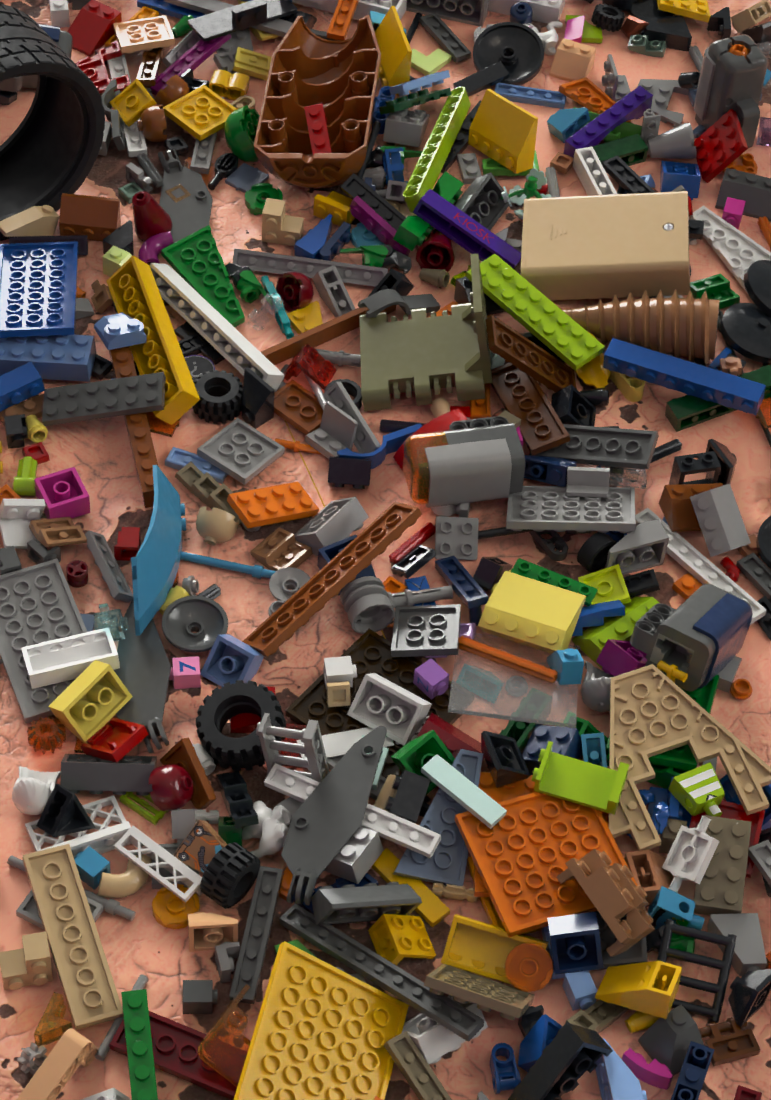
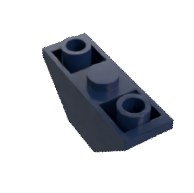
M693 1041L690 1042L671 1100H698L715 1049Z

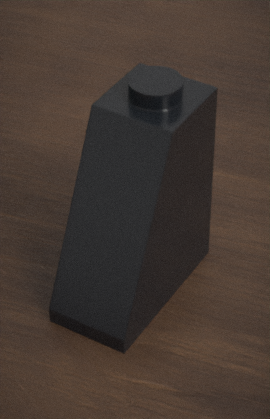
M683 16L642 19L648 22L649 25L639 35H648V41H666V48L686 52L690 50L692 36Z

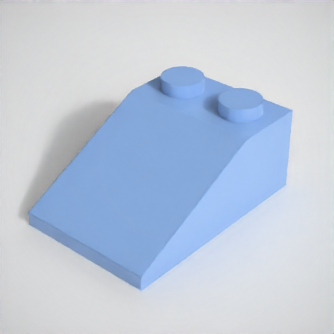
M610 1046L613 1051L607 1057L603 1054L595 1062L597 1064L595 1071L602 1100H647L646 1091L641 1090L640 1081Z

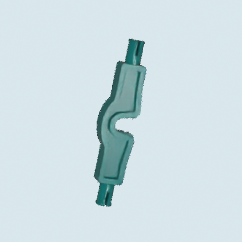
M262 276L261 282L264 290L273 303V306L270 305L272 310H275V319L282 333H285L286 338L290 339L294 337V333L290 327L291 323L282 299L268 276Z

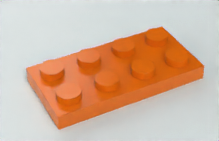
M298 481L232 493L227 497V502L247 529L311 517L318 514L319 511L317 505Z

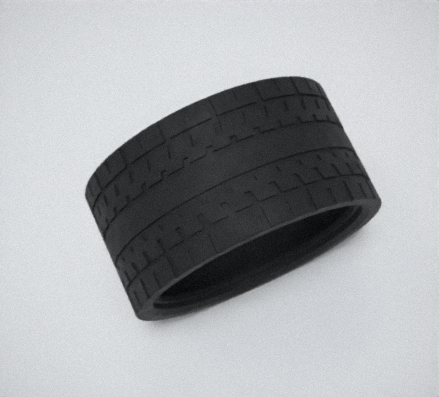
M0 4V82L25 75H38L35 96L28 113L14 133L0 146V221L33 206L49 205L57 212L61 206L62 193L74 194L90 173L99 154L104 136L103 131L105 130L104 106L100 93L94 83L29 15L17 8ZM0 232V241L9 239V237H5Z

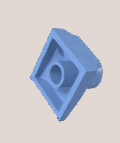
M124 313L103 316L94 324L95 331L108 350L146 343L147 336L144 333L143 323Z

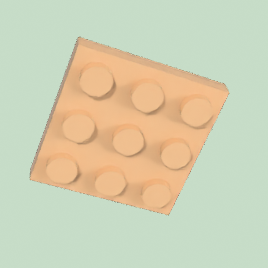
M166 15L113 23L122 53L131 54L135 51H150L153 48H168L171 45H175V38Z

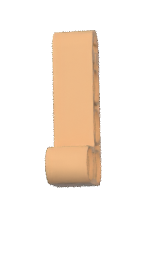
M68 1029L16 1100H55L80 1064L84 1067L91 1064L95 1059L98 1048L74 1029Z

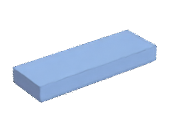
M176 447L171 449L165 459V466L181 470L189 462H192L203 474L208 472L221 484H223L228 475L197 454Z

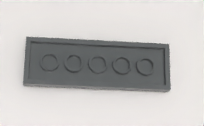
M164 372L47 388L44 390L42 423L44 426L164 410L166 377Z
M563 424L570 435V441L533 456L562 458L575 461L577 464L649 469L659 435L657 431Z

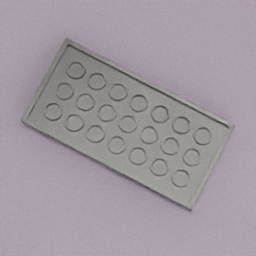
M58 559L0 575V657L25 723L54 715L48 706L75 679L32 689L21 648L87 632Z

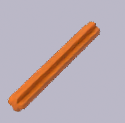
M463 636L459 638V649L549 683H554L557 680L558 672Z

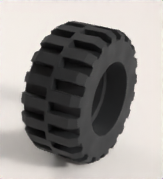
M236 680L234 684H230V682L223 684L224 687L220 689L217 687L212 690L213 694L211 696L207 695L204 698V706H199L197 711L198 717L196 718V731L203 748L213 758L214 763H219L220 767L229 769V766H231L233 771H241V768H245L246 771L252 770L255 765L260 767L265 764L256 729L245 737L230 738L221 734L226 722L241 713L258 715L261 717V721L264 713H268L272 726L282 728L286 727V720L275 694L272 691H268L266 686L262 684L257 686L256 682L250 680L248 683H244L243 680ZM275 736V740L282 741L285 739V737Z

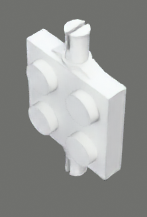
M702 815L697 828H688L681 825L662 866L663 869L674 875L668 889L678 893L683 880H690L697 884L701 883L720 842L706 833L711 819Z

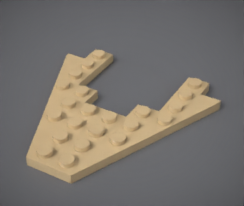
M653 664L612 677L610 680L609 769L618 771L620 762L629 764V769L615 815L609 813L608 828L613 838L630 833L638 851L660 846L662 842L636 787V784L655 778V772L648 759L649 757L687 744L697 763L719 756L747 815L769 808V802L762 787L771 784V767Z

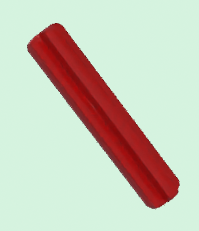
M431 522L425 524L389 555V562L395 565L415 547L423 544L436 532L435 525Z

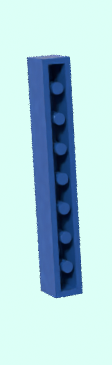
M612 338L604 354L603 368L745 413L756 415L764 399L766 387L764 384Z

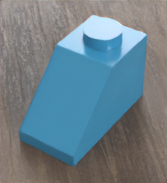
M583 107L558 110L547 120L549 132L565 143V140L590 121L588 109Z
M578 649L556 650L547 657L549 667L558 672L557 681L559 685L581 684L584 660Z
M604 732L582 734L583 761L607 768Z

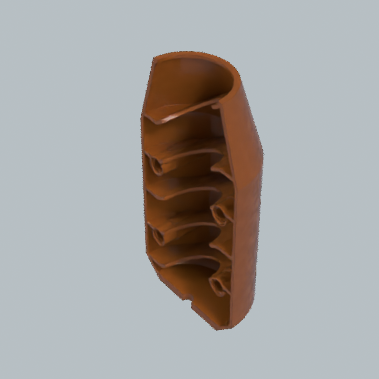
M365 15V17L358 19L357 30L353 37L342 41L327 40L315 35L306 26L303 16H298L272 54L254 141V150L264 168L281 181L307 189L331 188L343 184L353 173L356 175L364 164L381 65V52L370 15ZM323 103L332 153H314L313 155L304 107Z

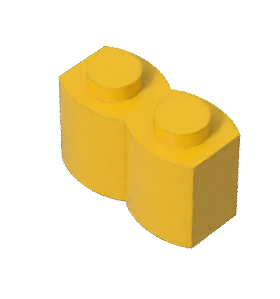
M214 70L209 83V89L220 97H227L235 101L247 94L250 77L241 73L232 74L226 70Z

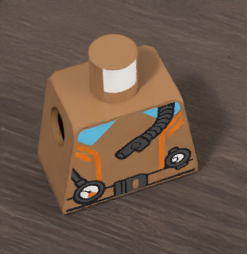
M198 820L173 856L182 863L204 874L212 858L228 844L207 821Z

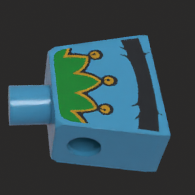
M661 886L647 910L654 921L651 923L654 929L665 925L666 919H671L675 921L674 924L701 930L705 920L704 917L693 914L695 908L693 900Z

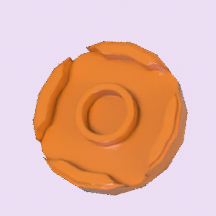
M522 943L515 946L508 954L505 962V973L508 981L516 989L524 992L538 991L544 988L551 979L553 960L544 947L535 943Z

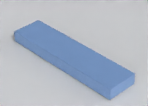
M497 83L494 92L512 102L564 109L566 96L558 91Z

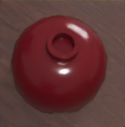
M300 272L282 274L283 277L277 281L276 291L282 299L285 310L292 312L307 307L314 295L310 279Z
M169 764L157 767L151 772L149 784H152L153 791L150 792V796L154 804L161 811L168 810L170 812L171 810L180 809L190 801L193 794V781L183 767Z

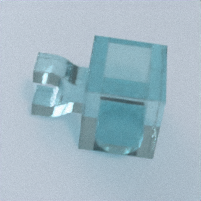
M108 603L99 604L100 612L94 613V631L109 627L113 641L126 639L125 630L129 629L127 617L122 616L120 609L110 610Z

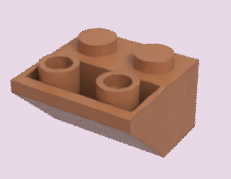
M649 849L625 853L624 859L637 885L639 884L646 892L647 897L645 899L648 902L647 906H649L661 886L669 888L674 878L671 872L662 868L666 858Z

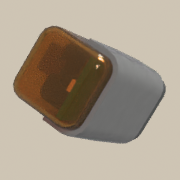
M495 416L452 422L449 426V431L409 436L404 443L403 472L411 499L416 504H426L427 508L508 498L509 494L522 492L525 455L514 423H509L506 418Z

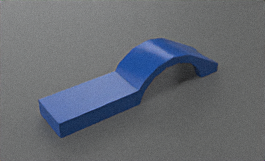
M419 423L384 435L381 447L374 452L360 454L345 448L337 451V455L346 458L371 459V469H374L381 465L387 454L396 452L422 425Z

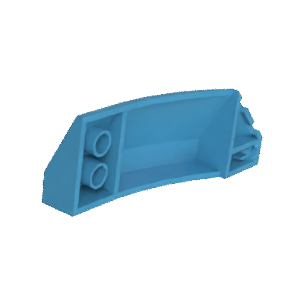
M152 465L154 502L150 524L136 557H131L136 636L142 634L162 607L173 586L181 559L182 531H186V518H181V516H185V503H180L179 493L157 465Z

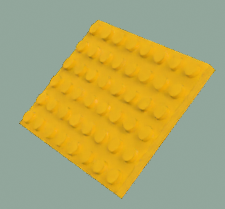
M285 941L279 945L234 1100H373L375 1096L385 1100L394 1061L384 1045L387 1041L402 1033L409 1005Z

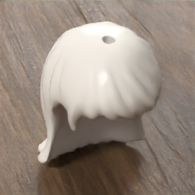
M19 766V778L16 780L12 791V801L16 808L23 814L41 815L57 779L60 778L61 771L40 772Z

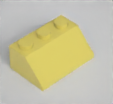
M94 660L48 707L62 725L83 743H87V740L99 731L133 696L110 664Z

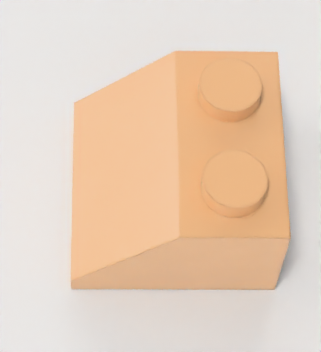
M563 38L556 50L549 76L569 82L587 77L594 65L596 48Z

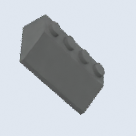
M726 168L715 208L724 210L727 197L746 201L743 215L754 218L766 216L771 222V178Z
M490 172L476 178L454 206L490 231L508 208L509 202L505 203L501 199V192H504V190Z
M65 754L61 761L60 785L74 794L80 793V790H89L90 794H103V791H113L114 795L136 792V795L146 796L153 791L152 784H149V777L151 772L157 768V756L125 755L116 763L87 754Z
M389 882L377 886L376 883H369L363 887H355L353 884L344 885L341 888L323 886L311 898L316 925L377 921L383 914L409 915L422 903L421 897L408 884H399L398 882Z

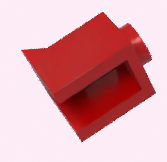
M122 527V530L118 531L117 544L114 546V557L116 560L131 561V557H136L141 543L140 528Z

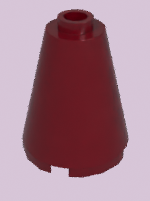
M146 191L136 193L132 198L134 228L138 238L145 242L151 236L171 231L173 225L171 218L158 202Z
M437 229L432 231L416 253V261L420 265V269H444L448 272L455 260L451 239Z

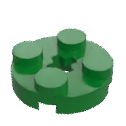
M258 183L251 186V190L246 191L245 204L250 209L251 214L259 215L262 214L266 200L261 198L283 200V194L279 188L277 190L273 188L272 184Z

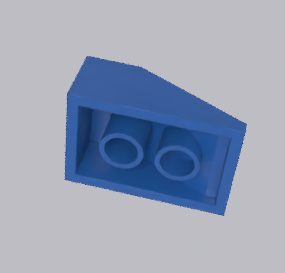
M661 160L660 192H671L682 185L688 191V196L691 200L698 198L701 181L698 164Z

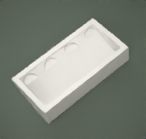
M109 627L21 648L32 689L76 679L94 660L110 664L113 670L120 668L118 653Z

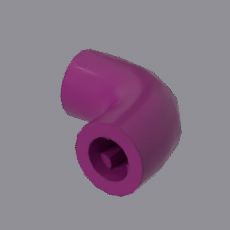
M171 232L159 233L148 238L139 250V259L148 265L160 263L158 255L161 254V250L173 244Z

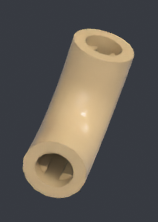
M142 854V862L145 864L152 863V859L149 856ZM128 859L127 868L124 873L110 874L102 872L97 896L125 898L133 895L146 884L149 874Z

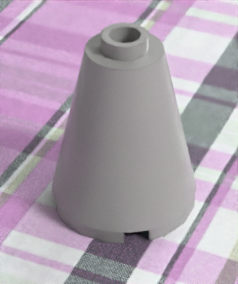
M689 122L647 140V155H650L651 158L664 159L696 158L695 139L691 124Z

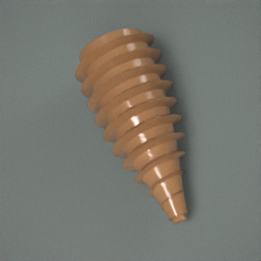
M645 289L642 298L635 300L630 291L627 299L619 301L615 294L612 302L603 304L600 299L596 305L586 306L585 304L584 307L562 310L587 332L601 339L604 346L608 341L611 342L612 338L660 353L673 355V357H688V360L693 363L696 358H702L705 366H707L710 359H715L720 300L708 299L706 290L701 299H694L691 290L686 298H679L676 289L671 298H664L661 289L656 298H649Z

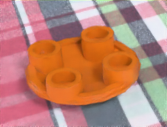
M750 153L741 154L726 167L750 174H756L758 169L754 156Z

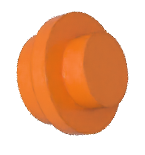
M737 679L731 684L730 693L736 699L745 700L752 695V686L748 680Z

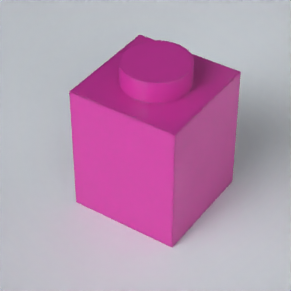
M727 197L722 219L738 230L746 201Z

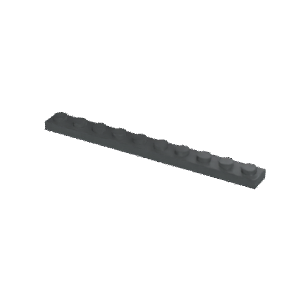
M294 904L279 918L280 925L469 1042L484 1026V1019L445 995H437L430 992V988L424 986V982L330 924L316 925L314 915L299 905Z

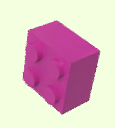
M75 467L34 479L37 499H44L46 505L44 513L47 519L71 517L72 519L90 513V497Z

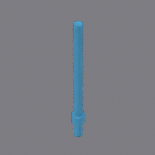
M181 552L180 560L246 573L254 578L261 579L264 577L270 579L276 572L264 569V566L260 565L249 566Z

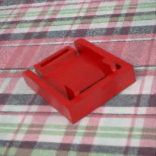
M112 718L109 721L111 725L105 724L87 740V743L81 745V749L87 755L117 763L148 735L144 725Z

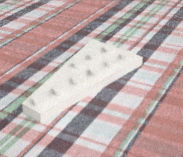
M704 205L690 216V220L704 221L703 237L746 291L744 285L745 272L756 261H771V252Z

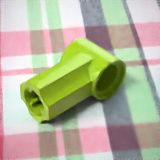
M24 457L19 460L17 476L14 477L13 491L21 496H36L34 479L36 478L38 465L37 461L32 457Z

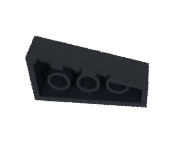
M566 1022L558 1030L552 1042L543 1050L536 1063L529 1068L524 1079L514 1088L508 1100H562L561 1096L564 1093L573 1091L579 1085L577 1080L586 1071L591 1073L597 1067L595 1062L603 1054L607 1057L613 1050L596 1031Z

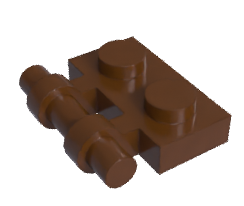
M731 1017L727 1018L725 1022L718 1024L711 1022L706 1024V1027L699 1028L701 1038L708 1036L711 1038L705 1041L704 1046L715 1049L711 1059L713 1067L759 1055L761 1049L752 1029L743 1031L741 1029L747 1026V1022L740 1027L736 1024L735 1018ZM727 1031H730L732 1033L724 1036H721L720 1034Z

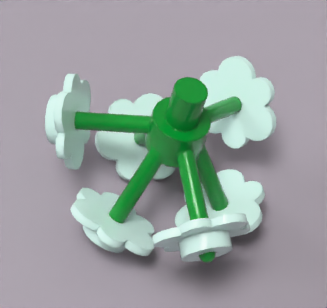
M535 168L531 169L530 174L526 175L528 182L524 184V188L516 185L513 189L509 190V194L504 186V192H501V199L505 203L509 202L510 207H512L511 203L521 206L524 204V199H529L533 196L536 198H550V194H539L537 189H541L542 185L547 183V178L544 177L543 171H538ZM514 210L518 218L523 220V210Z

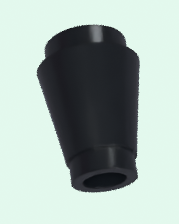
M603 387L580 391L594 406L603 407L609 405V389H604Z

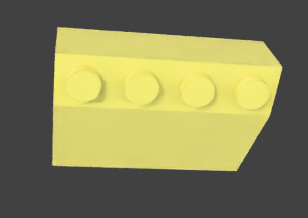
M505 571L485 605L478 627L485 633L552 654L556 650L568 649L586 596Z

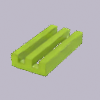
M126 792L125 795L119 798L120 802L154 825L158 823L159 819L164 817L165 813L169 812L168 810L158 811L149 805L147 801L134 795L133 792ZM150 793L149 795L143 796L144 798H146L154 804L153 800L151 799Z

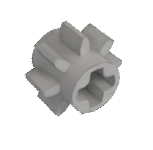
M31 1042L30 1047L21 1048L22 1052L17 1061L23 1064L21 1070L24 1073L30 1071L34 1076L47 1058V1055H44L47 1049L42 1045L38 1048L35 1043Z

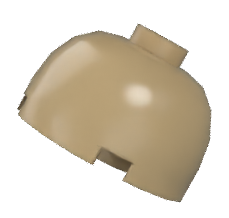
M207 506L201 507L197 515L196 529L200 536L204 538V542L216 545L217 543L230 541L237 532L240 521L237 520L235 522V516L224 510L213 507L212 511L206 510Z

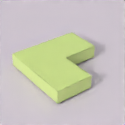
M414 48L412 49L411 67L424 75L433 74L452 61V56L439 48L428 56Z

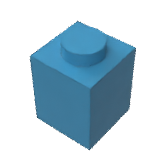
M90 846L74 857L80 879L94 890L99 886L102 872L111 874L110 862Z

